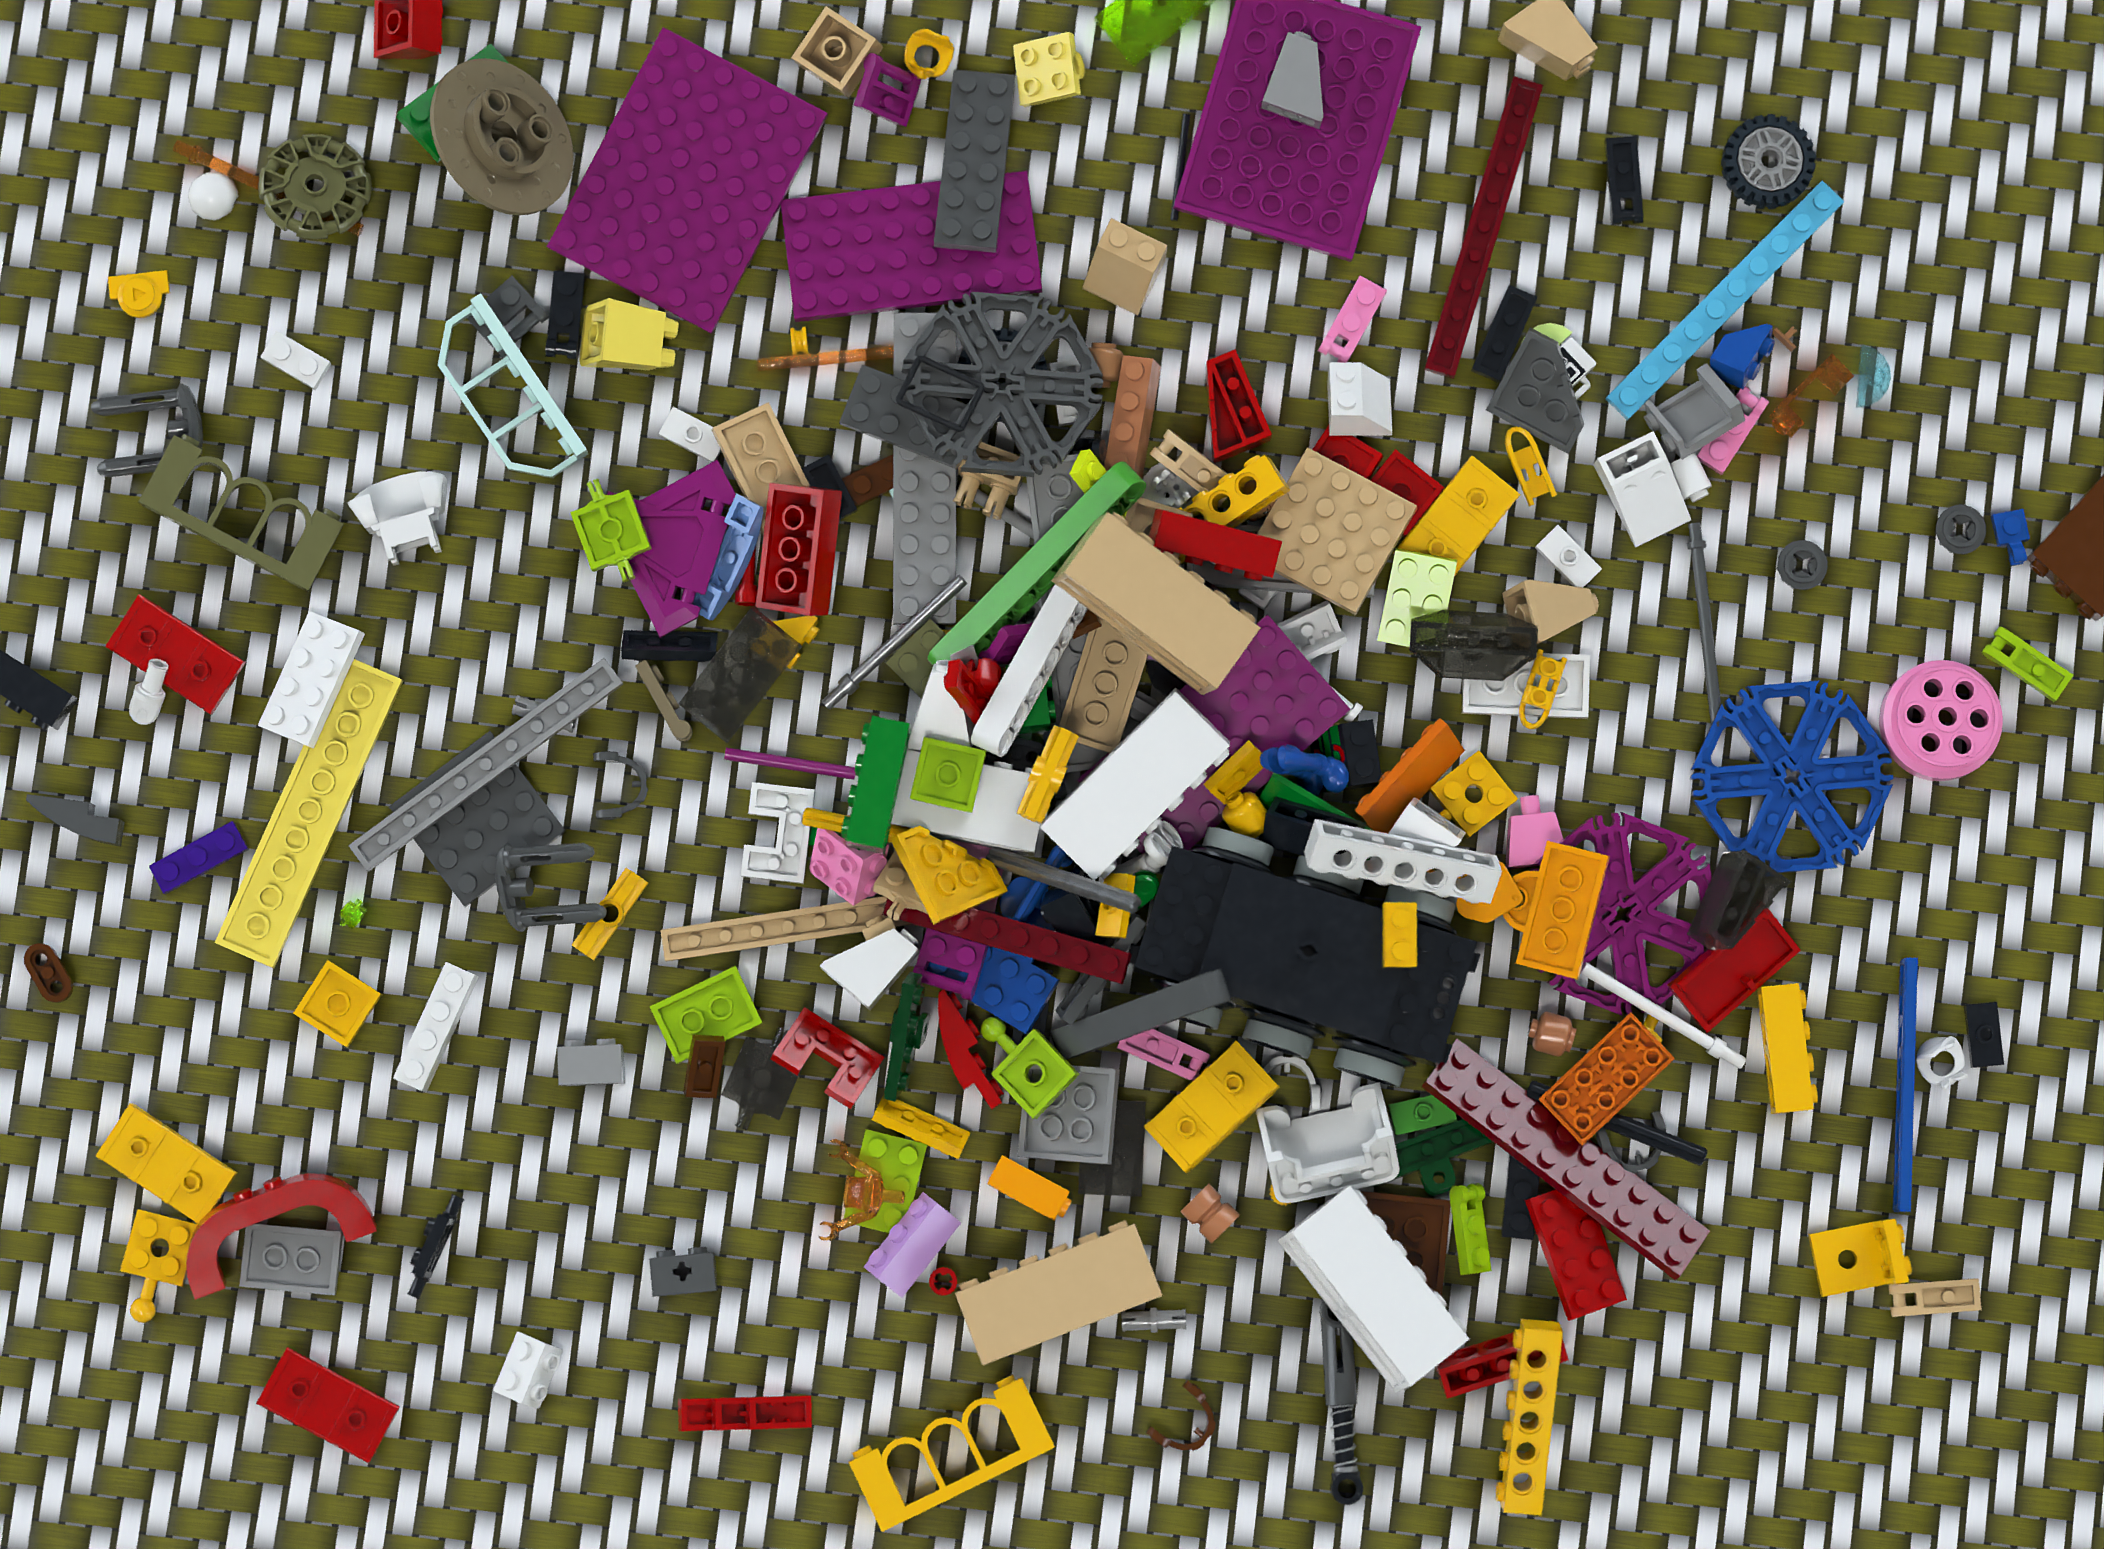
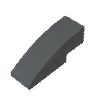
M27 794L26 801L56 824L82 837L121 847L125 822L116 818L94 816V804Z

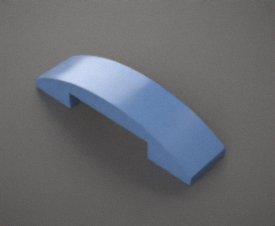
M737 493L724 520L729 527L724 536L706 595L696 593L693 605L701 607L699 615L711 621L724 608L742 579L754 552L762 524L763 507Z

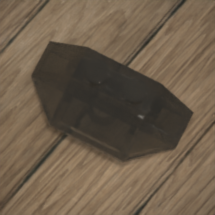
M1441 610L1411 619L1409 651L1417 656L1439 678L1503 681L1526 663L1536 658L1538 626L1506 613Z

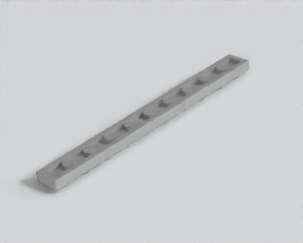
M601 659L348 846L366 871L369 872L623 685V682L606 659Z

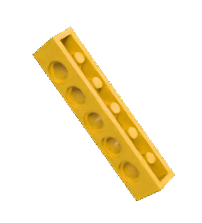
M1256 455L1244 463V469L1235 475L1234 473L1225 475L1217 482V487L1209 492L1204 490L1192 498V504L1184 509H1177L1192 513L1193 518L1197 515H1203L1204 521L1235 528L1289 492L1290 488L1269 457L1266 455L1262 457ZM1249 480H1255L1257 484L1256 490L1252 494L1245 495L1243 491L1245 483ZM1229 497L1230 507L1225 512H1219L1217 508L1218 502L1222 498ZM1180 554V563L1178 565L1184 562L1185 555Z
M1521 1319L1520 1329L1514 1330L1513 1348H1517L1516 1360H1511L1509 1371L1510 1379H1514L1513 1390H1508L1506 1396V1409L1510 1410L1509 1421H1504L1502 1432L1503 1440H1507L1506 1451H1501L1499 1457V1470L1503 1471L1502 1482H1497L1495 1494L1496 1501H1500L1504 1513L1542 1516L1563 1330L1559 1322ZM1538 1350L1543 1352L1542 1357L1536 1361L1527 1359L1532 1351ZM1536 1381L1539 1383L1538 1388L1534 1391L1524 1390L1528 1382ZM1526 1412L1536 1414L1535 1418L1530 1422L1520 1420L1521 1416ZM1522 1443L1532 1444L1531 1449L1527 1452L1517 1451L1518 1446ZM1520 1473L1529 1475L1527 1480L1522 1483L1513 1481L1514 1477Z

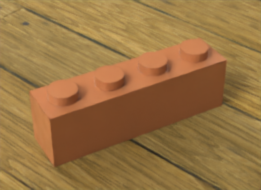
M1123 355L1104 464L1106 471L1116 463L1124 461L1143 478L1161 366L1152 358Z

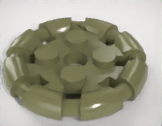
M306 134L302 135L301 139L295 141L289 139L283 142L267 157L268 163L266 167L261 168L258 193L259 198L264 200L266 205L264 210L273 223L284 231L291 230L295 232L296 236L300 238L326 239L329 234L335 232L342 234L360 220L363 216L362 209L364 205L369 204L371 198V176L365 171L366 163L363 158L346 142L341 144L334 141V137L328 135ZM307 150L310 157L299 160L297 153ZM328 152H331V153L335 154L336 156H335V158H334V160H333L332 158H330V157H328V156H325V155H326ZM279 168L287 169L284 175L277 173ZM343 172H353L354 176L345 179ZM312 179H318L323 182L324 186L319 191H311L306 187V184ZM284 192L285 198L277 201L276 194ZM345 195L353 199L351 205L343 202ZM296 211L304 214L302 221L293 218ZM332 213L334 220L323 223L322 218H326Z

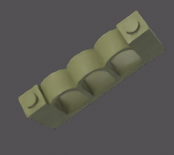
M182 434L181 438L174 435L140 497L139 504L309 592L344 525L339 522L341 516L324 508L322 512L315 509L311 517L308 508L302 502L290 497L279 498L272 502V494L267 485L253 477H240L233 481L228 465L222 460L212 456L201 457L203 451L198 448L200 442L185 434ZM203 465H212L223 472L227 483L222 496L206 523L174 505L194 470ZM241 486L257 488L266 499L265 510L247 544L214 527L230 495ZM285 506L296 508L305 519L304 532L287 564L253 548L273 511Z

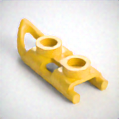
M1511 427L1505 437L1506 450L1528 505H1534L1533 498L1550 492L1552 497L1557 496L1533 436L1524 428ZM1515 432L1521 433L1527 438L1530 446L1513 452L1511 445L1512 434ZM1534 464H1539L1542 475H1536L1533 467ZM1522 469L1526 470L1529 480L1525 481L1521 472Z
M1541 649L1537 651L1519 706L1520 721L1528 729L1540 727L1547 719L1567 662V658L1564 657L1559 662L1553 658L1542 656L1544 651ZM1536 674L1541 676L1538 687L1533 686ZM1549 679L1554 680L1551 691L1546 690ZM1526 704L1544 709L1540 719L1534 724L1528 722L1525 718Z

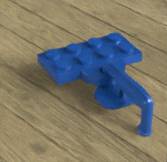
M1056 845L1044 864L1059 869L1060 866H1070L1073 860ZM1027 877L1015 878L1008 885V891L1000 899L1002 916L1055 931L1051 923H1047L1044 920L1040 910L1045 892L1049 890L1047 889L1049 885L1036 880L1033 881ZM989 946L971 1002L1028 1035L1060 980L1035 966V959ZM929 962L927 967L928 972L962 982L967 980L968 973L931 962Z

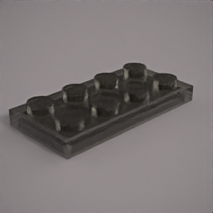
M752 607L678 704L728 743L799 652L802 645L759 610Z

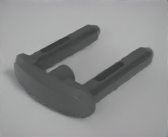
M180 383L177 389L103 397L91 405L92 412L101 416L180 407L183 419L168 420L167 422L170 439L174 435L181 438L182 434H185L200 442L198 448L202 449L203 428L200 411L191 389L183 383ZM164 398L163 401L135 404L137 401ZM165 452L106 459L98 464L97 471L100 475L106 477L154 472L158 464L142 466L141 464L144 462L160 461Z
M585 843L513 848L512 845L505 844L496 856L495 879L501 907L509 924L517 931L523 932L530 926L598 922L604 918L607 910L604 906L597 903L526 908L525 900H521V897L532 896L534 884L530 877L516 878L515 869L520 866L585 862L594 856V848ZM533 855H547V856H534V857H529V856H533Z

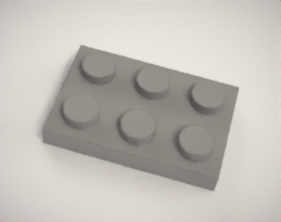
M263 1224L247 1226L245 1229L239 1287L336 1295L343 1232Z

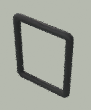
M918 356L896 397V403L952 430L962 432L966 428L985 387L978 380L925 356ZM921 362L978 387L960 426L902 400Z

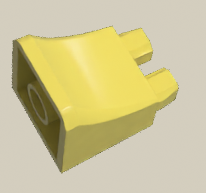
M611 298L588 305L583 319L579 362L582 367L624 368L647 371L656 368L672 367L675 363V351L663 348V338H676L679 323L667 318L666 312Z

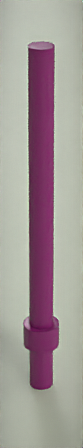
M727 747L724 760L852 780H854L856 773L854 772L855 767Z

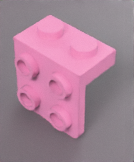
M818 828L809 869L817 879L821 880L854 906L863 899L877 894L873 892V887L876 879L887 864L886 857L889 844L887 843L885 854L861 849L857 850L856 848L847 847L846 841L834 831Z

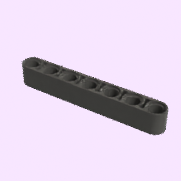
M1219 969L1073 1022L1072 1025L1068 1024L1054 1029L1050 1033L1055 1048L1068 1060L1228 1002L1231 998L1222 971Z

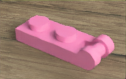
M1359 276L1318 351L1324 355L1329 353L1338 358L1337 362H1348L1387 290ZM1337 336L1348 341L1345 347L1334 342Z
M1746 386L1744 389L1740 388L1735 397L1741 404L1744 403L1753 409L1749 416L1744 414V422L1703 446L1697 455L1700 462L1720 475L1723 474L1769 403L1762 396L1759 399L1751 394V389Z
M1154 1029L1121 1040L1117 1046L1118 1049L1191 1082L1200 1075L1199 1072L1203 1063L1207 1064L1210 1054ZM1183 1054L1192 1057L1188 1068L1179 1065Z

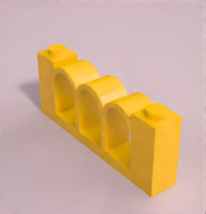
M1011 1375L996 1382L998 1389L993 1391L996 1399L983 1397L974 1400L964 1411L962 1422L952 1417L935 1419L927 1425L922 1434L921 1441L914 1437L904 1436L896 1438L889 1443L882 1454L879 1448L872 1450L870 1445L852 1453L855 1459L849 1461V1464L882 1532L1055 1448L1022 1377L1016 1380L1014 1375ZM984 1404L994 1405L1001 1410L1020 1447L1019 1450L987 1466L968 1426V1419L972 1410ZM942 1424H951L961 1430L980 1468L948 1485L945 1484L928 1447V1437L931 1431ZM901 1444H912L920 1449L940 1488L907 1505L888 1467V1456L891 1450Z

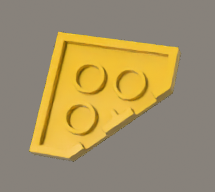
M922 826L902 832L890 839L933 924L997 898L1008 891L993 862L985 858L979 860L967 854V849L947 839L941 841L931 836L930 831Z

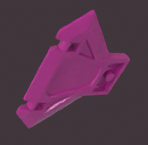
M718 460L640 501L634 499L652 549L638 554L629 560L635 578L630 581L660 638L697 619L701 607L693 605L696 593L706 595L728 527V524L724 522L726 517L721 516L724 505L731 506L736 495ZM608 491V493H607V495H615V494H616V493H612V492H609V491ZM706 499L713 501L709 512L703 510ZM677 588L684 590L681 600L674 599Z

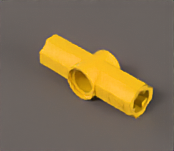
M1053 726L1045 743L1044 750L1041 756L1038 755L1027 781L1029 782L1016 814L1030 821L1042 824L1054 793L1057 794L1068 768L1066 765L1078 740V735L1062 727Z
M625 868L608 894L599 903V905L605 908L608 906L617 907L619 911L617 919L613 922H605L603 918L598 922H588L572 943V946L595 961L616 929L623 924L626 915L649 883L633 871Z

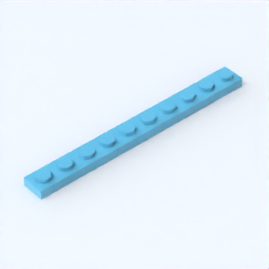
M1821 181L1605 400L1628 421L1810 238L1844 201L1825 182Z

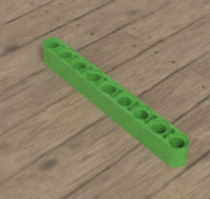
M1118 462L1113 465L932 648L928 655L930 664L933 666L939 660H951V654L971 645L974 646L977 657L981 651L988 650L998 631L1003 626L1015 625L1055 584L1051 580L1093 522L1107 512L1111 514L1117 513L1122 516L1144 494L1146 490L1145 481L1126 462Z

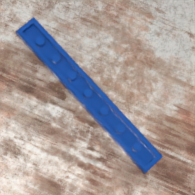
M1909 957L1901 959L1899 972L1893 1187L1894 1212H1911L1918 958Z

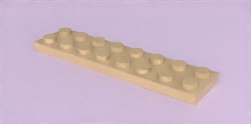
M1140 497L1128 509L1125 519L1129 522L1128 527L1137 534L1142 532L1149 536L1155 509H1162L1192 517L1193 514ZM1174 553L1173 556L1179 560L1180 554ZM1099 618L1102 626L1088 633L1059 727L1078 735L1077 743L1111 753L1121 742L1148 654Z

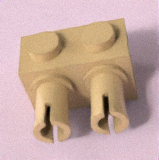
M983 442L976 449L978 457L983 460L1014 462L1020 457ZM962 459V463L958 467V475L962 477L953 502H956V505L961 507L963 498L966 495L963 508L971 509L979 485H988L992 489L982 514L990 517L993 507L996 506L993 512V519L1001 520V515L1009 495L1017 496L1024 476L960 472L961 467L966 462V460Z

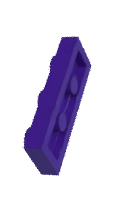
M231 821L149 865V868L163 894L166 895L249 850L235 822Z

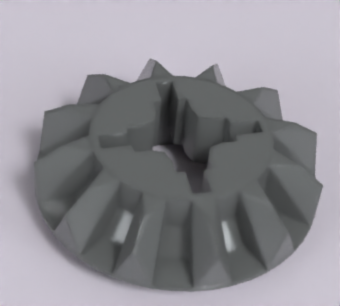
M1954 505L1943 511L1937 519L1935 534L1938 537L1939 544L1950 553L1964 555L1975 551L1982 544L1986 535V525L1983 517L1976 509L1967 505ZM1954 522H1957L1958 525L1971 523L1967 527L1968 529L1965 530L1966 538H1963L1962 535L1951 538L1950 535L1956 529Z
M1798 540L1788 544L1778 556L1777 570L1781 580L1792 589L1808 590L1817 586L1824 579L1828 566L1827 558L1823 550L1815 543ZM1796 558H1799L1801 561L1812 558L1806 567L1809 571L1808 574H1805L1802 570L1794 574L1792 573L1797 565Z

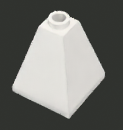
M939 660L936 664H933L913 721L907 749L921 750L924 737L972 747L973 745L971 743V735L975 724L972 723L969 716L959 707L958 703L944 687V675L947 674L948 662L950 660Z

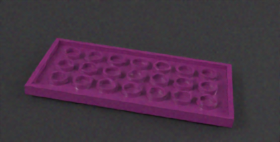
M1027 171L1005 173L996 253L934 247L941 181L783 200L781 210L795 322L948 304L950 300L953 303L963 302L962 295L966 293L970 296L971 292L1008 295L1042 293Z
M1268 614L1256 623L1260 627L1259 631L1217 689L1201 695L1186 684L1179 690L1230 742V746L1227 748L1230 754L1217 767L1212 763L1205 770L1207 777L1194 790L1189 786L1182 793L1184 800L1172 812L1166 809L1160 815L1161 821L1168 822L1178 832L1182 840L1183 849L1189 850L1206 835L1208 827L1215 828L1223 821L1222 811L1226 805L1217 799L1203 784L1248 740L1262 753L1269 748H1279L1286 744L1293 745L1302 752L1351 710ZM1110 753L1104 755L1090 769H1088L1083 775H1081L1077 779V781L1080 783L1083 779H1085ZM1263 768L1240 792L1255 793L1270 780L1273 772ZM1145 831L1138 837L1140 841L1136 847L1141 854L1146 851L1143 841L1148 834Z

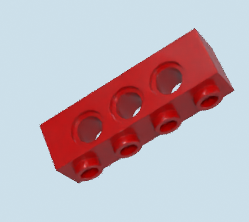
M1514 1332L1455 1350L1435 1366L1446 1398L1448 1399L1510 1379L1511 1360H1516L1517 1348H1513ZM1563 1338L1559 1363L1569 1361ZM1538 1350L1532 1351L1527 1359L1536 1361L1542 1357L1543 1352Z

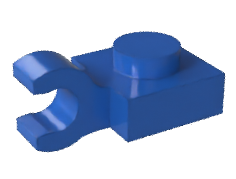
M2018 509L1993 514L1991 522L1997 547L2007 545L2011 566L2024 564V561H2027V555L2022 542L2030 539L2024 510Z

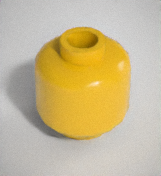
M1240 791L1230 795L1225 801L1226 806L1222 811V818L1231 831L1251 838H1256L1262 834L1268 810L1258 796L1252 792L1241 793Z

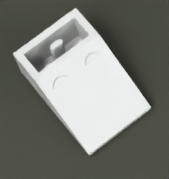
M1654 431L1597 458L1593 464L1635 548L1691 521L1669 461Z

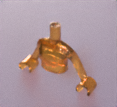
M832 1139L829 1142L838 1143L841 1148L840 1152L836 1155H828L836 1159L842 1158L856 1170L868 1176H847L843 1198L844 1208H855L864 1212L853 1214L836 1223L821 1222L820 1225H828L831 1228V1234L828 1237L818 1236L820 1240L832 1241L837 1237L839 1231L874 1218L880 1211L883 1202L903 1204L905 1199L904 1191L886 1190L881 1174L848 1152L846 1143L838 1139Z

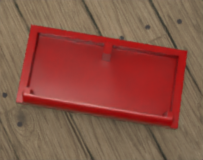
M141 594L136 597L105 646L144 672H147L150 659L165 661L169 667L163 684L213 715L246 661Z
M1760 902L1754 910L1727 931L1720 940L1704 954H1701L1695 962L1668 983L1667 986L1701 1029L1708 1033L1797 955L1801 949L1766 905Z
M289 1347L285 1349L256 1402L257 1405L369 1464L400 1409V1406Z

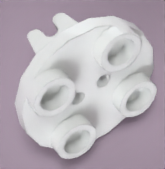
M1159 463L1153 466L1144 476L1143 480L1146 483V490L1141 498L1176 509H1184L1193 503L1191 501L1192 498L1200 492ZM1178 485L1179 490H1175L1173 487ZM1165 493H1168V494L1170 495V497H1169V498H1165V497H1164V494H1165Z

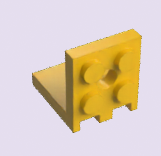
M1896 1218L1808 1234L1821 1297L1880 1285L1909 1282L1908 1275L1912 1274L1909 1257L1903 1255L1901 1243H1905V1235L1902 1225L1896 1223ZM1844 1250L1852 1252L1855 1257V1263L1849 1269L1841 1267L1838 1262V1256Z

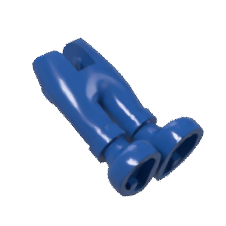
M1289 744L1279 748H1269L1260 756V763L1263 768L1276 774L1297 777V785L1315 796L1320 794L1323 785L1328 791L1339 793L1348 784L1349 772L1346 765L1333 757H1326L1319 753L1301 752L1299 748Z

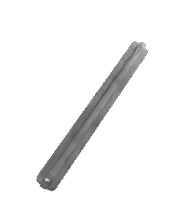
M996 847L989 849V854L986 855V859L993 862L997 868L1131 913L1136 912L1141 904V899L1136 894Z

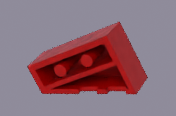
M1236 349L1207 360L1205 373L1212 462L1216 464L1270 442L1272 433Z

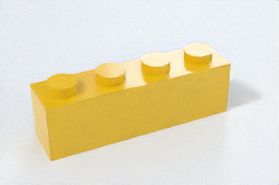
M1799 983L1760 987L1757 989L1771 1114L1813 1110V1103H1817L1818 1095L1816 1085L1811 1084L1810 1072L1814 1071V1061L1812 1053H1807L1806 1040H1810V1028L1808 1021H1803L1802 1009H1806L1805 991L1800 990Z

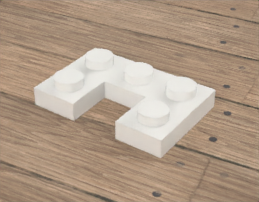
M752 782L748 814L779 818L776 848L744 844L741 877L804 884L811 826L803 825L802 817L805 808H813L815 789Z

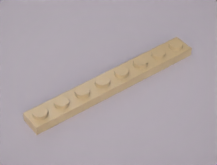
M887 897L863 899L854 906L849 902L663 929L660 931L665 962L862 932L861 930L867 928L865 922L883 914ZM891 919L895 927L913 925L901 920Z

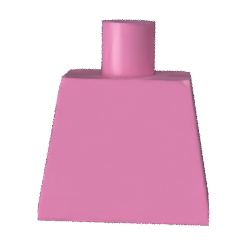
M1539 795L1520 797L1522 815L1511 816L1508 819L1507 869L1540 866V864H1535V862L1543 856L1546 842L1559 843L1563 840L1556 813H1541Z

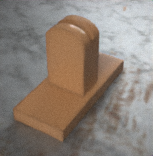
M1793 326L1784 335L1775 328L1772 334L1792 352L1796 346L1789 339L1797 332V329H1794L1795 327Z

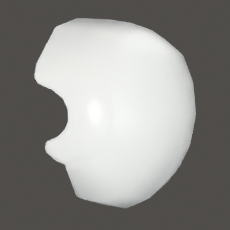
M207 172L197 177L191 184L188 193V200L193 212L202 219L218 220L227 216L232 211L235 200L238 197V191L233 180L223 173Z

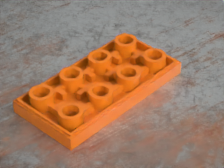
M1439 718L1434 724L1427 726L1417 743L1402 753L1400 761L1392 770L1386 771L1372 792L1365 794L1359 800L1355 812L1362 822L1366 823L1367 827L1374 831L1388 834L1414 797L1420 800L1462 755L1465 750L1448 724Z
M1630 1012L1538 1100L1583 1146L1675 1058Z

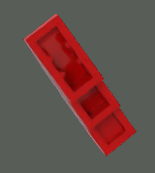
M811 1395L678 1399L679 1431L812 1428Z

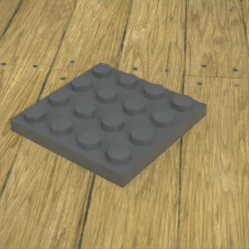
M491 731L487 732L389 806L390 809L395 812L493 740L495 736ZM515 764L415 837L414 841L463 906L467 907L496 885L495 860L498 851L505 844H510L513 848L547 846L564 834L566 830Z

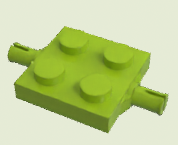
M594 479V485L591 481L586 483L593 500L585 507L570 513L591 570L595 572L608 566H618L622 582H627L629 579L635 578L629 560L652 548L630 490L628 489L615 495H604L600 480Z

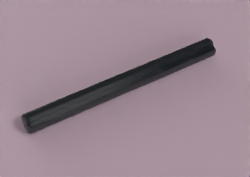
M1532 1081L1528 1087L1527 1096L1540 1102L1538 1099L1551 1087L1537 1081ZM1618 1113L1602 1127L1699 1166L1704 1163L1707 1155V1149Z

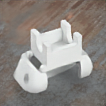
M432 471L414 472L386 479L359 492L354 499L347 503L369 534H377L379 538L382 537L388 560L391 561L393 566L399 564L397 553L430 544L435 553L442 552L433 522L438 521L439 515L445 513L448 480L443 474Z

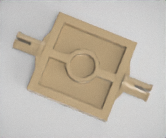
M895 850L876 879L873 892L885 896L893 902L887 911V916L890 919L894 915L893 920H898L904 908L917 909L928 914Z

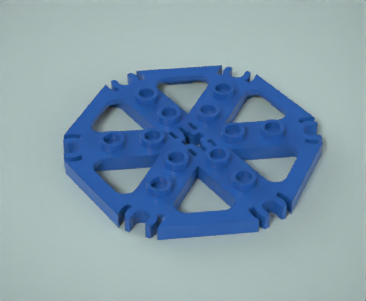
M1819 681L1747 686L1746 689L1750 692L1752 699L1749 698L1745 690L1741 689L1738 692L1742 698L1740 706L1734 705L1730 698L1724 701L1726 708L1731 711V714L1724 709L1722 704L1720 705L1690 771L1694 769L1704 771L1703 773L1698 772L1690 776V780L1698 779L1703 783L1702 790L1692 791V796L1701 797L1705 795L1706 799L1701 801L1694 800V804L1735 861H1737L1741 850L1745 852L1740 859L1741 865L1744 866L1751 856L1758 860L1756 872H1760L1764 868L1765 861H1768V866L1764 874L1836 869L1838 867L1831 858L1833 855L1837 864L1840 866L1844 865L1846 862L1841 856L1842 850L1848 849L1854 857L1858 855L1859 850L1852 843L1853 841L1860 847L1861 851L1864 850L1893 784H1880V781L1888 782L1894 779L1893 775H1884L1880 771L1881 765L1892 763V759L1888 757L1878 759L1877 757L1881 754L1889 755L1890 752L1849 694H1846L1842 705L1838 702L1843 696V690L1839 689L1834 698L1826 696L1825 691L1828 687L1826 682L1819 687L1818 693H1815V689ZM1798 696L1805 701V710L1789 744L1763 709L1762 705L1766 699ZM1838 718L1849 720L1866 745L1865 753L1860 756L1818 759ZM1724 728H1736L1761 764L1716 767L1711 761V755ZM1773 769H1775V770L1777 771V773L1779 774V776L1776 775V773L1773 771ZM1786 769L1791 773L1794 771L1799 773L1800 776L1796 778L1797 785H1794L1792 782L1785 783ZM1855 788L1868 790L1871 800L1859 826L1855 829H1849L1822 791ZM1788 789L1791 791V793L1794 795V797H1792V796L1790 795V793L1788 792ZM1765 796L1748 834L1743 838L1735 837L1716 811V804L1721 799ZM1794 810L1819 844L1820 851L1815 857L1785 860L1777 855V847Z

